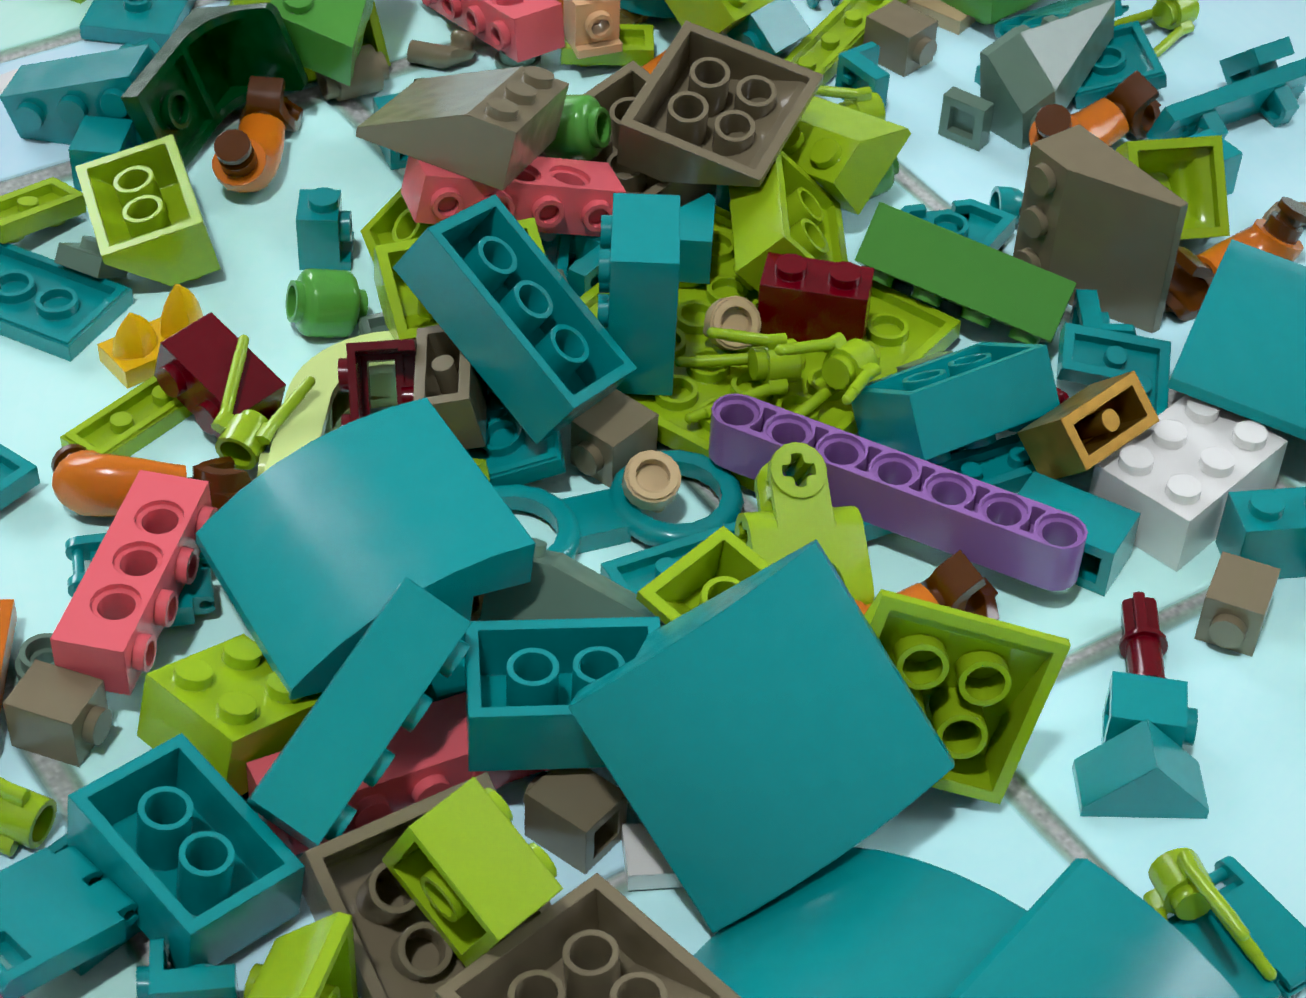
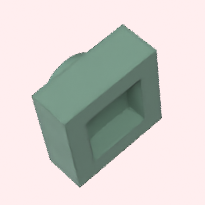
M953 86L943 94L938 135L979 152L989 142L995 103Z
M82 236L81 243L59 242L54 261L56 264L95 278H127L128 272L104 264L96 237Z

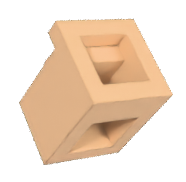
M563 0L564 37L578 59L622 52V42L619 39L620 0Z

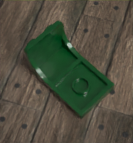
M255 3L193 8L121 96V99L143 144L173 134L186 168L223 119L237 107L246 103L250 76L284 78L286 83L284 92L302 90L308 83V77L280 12L274 4Z

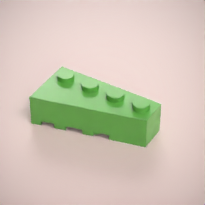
M271 0L270 3L274 4L280 12L303 67L350 86L354 74V66L357 56L360 54L367 21L371 16L374 0Z
M880 201L855 258V261L861 266L875 268L873 281L890 288L894 280L913 287L911 297L940 308L943 300L962 307L959 314L960 317L986 328L989 327L991 320L1011 327L1008 337L1023 344H1039L1041 340L1052 343L1077 285L1076 282Z

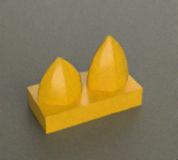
M175 284L164 304L161 317L148 322L144 317L129 312L117 329L115 337L97 344L100 362L127 389L145 382L154 376L160 342L203 317L200 304L194 294L186 287Z

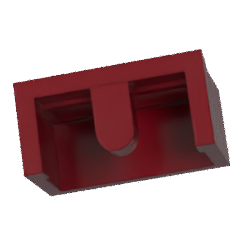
M415 339L346 343L347 358L338 359V380L341 392H349L350 414H342L341 426L372 414L369 363L395 361L397 405L413 401L416 355Z

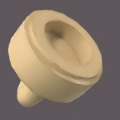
M740 296L720 298L711 304L706 312L703 334L708 337L706 332L710 327L760 333V313L756 306L747 298ZM708 337L711 343L719 349L728 351L744 349L751 345Z
M647 450L639 452L629 460L625 467L622 479L624 495L631 504L640 509L661 513L666 506L673 502L678 494L681 483L679 466L672 457L661 451Z

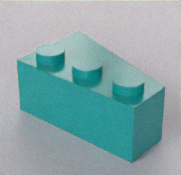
M149 44L21 65L0 95V100L20 138L71 145L84 115L131 119L121 96L148 65L154 55ZM134 126L136 145L138 146L143 144Z

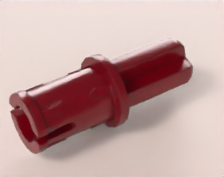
M1133 592V598L1123 600L1121 605L1124 635L1120 638L1119 642L1120 653L1127 660L1128 673L1166 678L1163 656L1167 653L1168 641L1166 635L1160 631L1157 602L1154 598L1145 597L1144 592Z

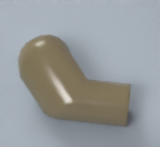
M454 30L450 35V45L411 40L407 50V61L413 64L441 69L469 61L476 52L473 49L476 37L471 32Z

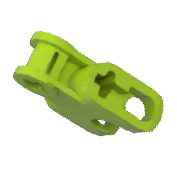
M799 442L784 444L775 451L770 461L759 470L754 484L758 512L739 513L735 523V535L770 565L817 539L853 599L861 601L865 605L872 603L875 597L865 529L859 509L856 506L832 507L827 467L824 458L815 448L806 443Z

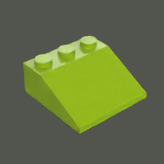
M881 589L864 616L955 761L954 767L936 782L932 788L1000 805L1071 647L1069 639Z

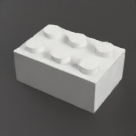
M1186 394L1158 415L1159 422L1094 466L1089 493L1141 513L1134 546L1176 572L1216 540L1228 492L1275 489L1288 444L1286 439L1251 419Z

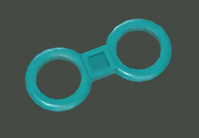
M665 450L661 452L672 457L679 466L681 476L695 478L708 485L716 493L720 502L719 506L709 516L691 523L673 524L658 521L642 513L637 506L631 504L624 495L622 488L623 473L626 465L615 474L610 489L560 499L544 489L521 484L493 486L510 510L534 513L548 521L556 531L557 536L554 543L546 550L563 553L572 559L575 558L576 554L630 543L631 536L650 546L661 545L734 522L744 506L740 483L729 470L718 466L711 458L703 454L684 450Z

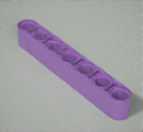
M727 394L721 396L713 403L708 451L711 460L724 469L755 480L759 470L770 461L772 455L781 446L792 442L806 443L815 448L824 458L827 467L832 507L856 506L864 522L952 555L961 550L970 562L1041 589L1063 591L1071 588L1077 582L1088 531L1086 525L1070 513L748 395Z

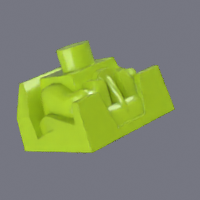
M1222 135L1127 141L1116 148L1115 151L1188 203L1180 240L1230 236Z

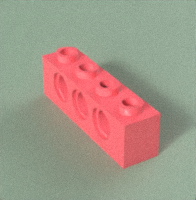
M422 0V3L466 31L473 33L477 38L496 50H501L517 63L565 47L562 3L557 0Z
M408 156L401 187V194L415 223L436 224L496 194L516 220L535 217L539 232L600 237L601 215H612L613 193H626L608 162L540 156L523 170L503 191Z
M144 470L139 471L50 638L56 666L104 680L105 691L131 696L141 673L149 672L154 664L157 640L163 628H170L175 621L178 610V597L184 585H191L195 580L199 566V554L201 552L196 544V532L218 511L211 504L209 481Z

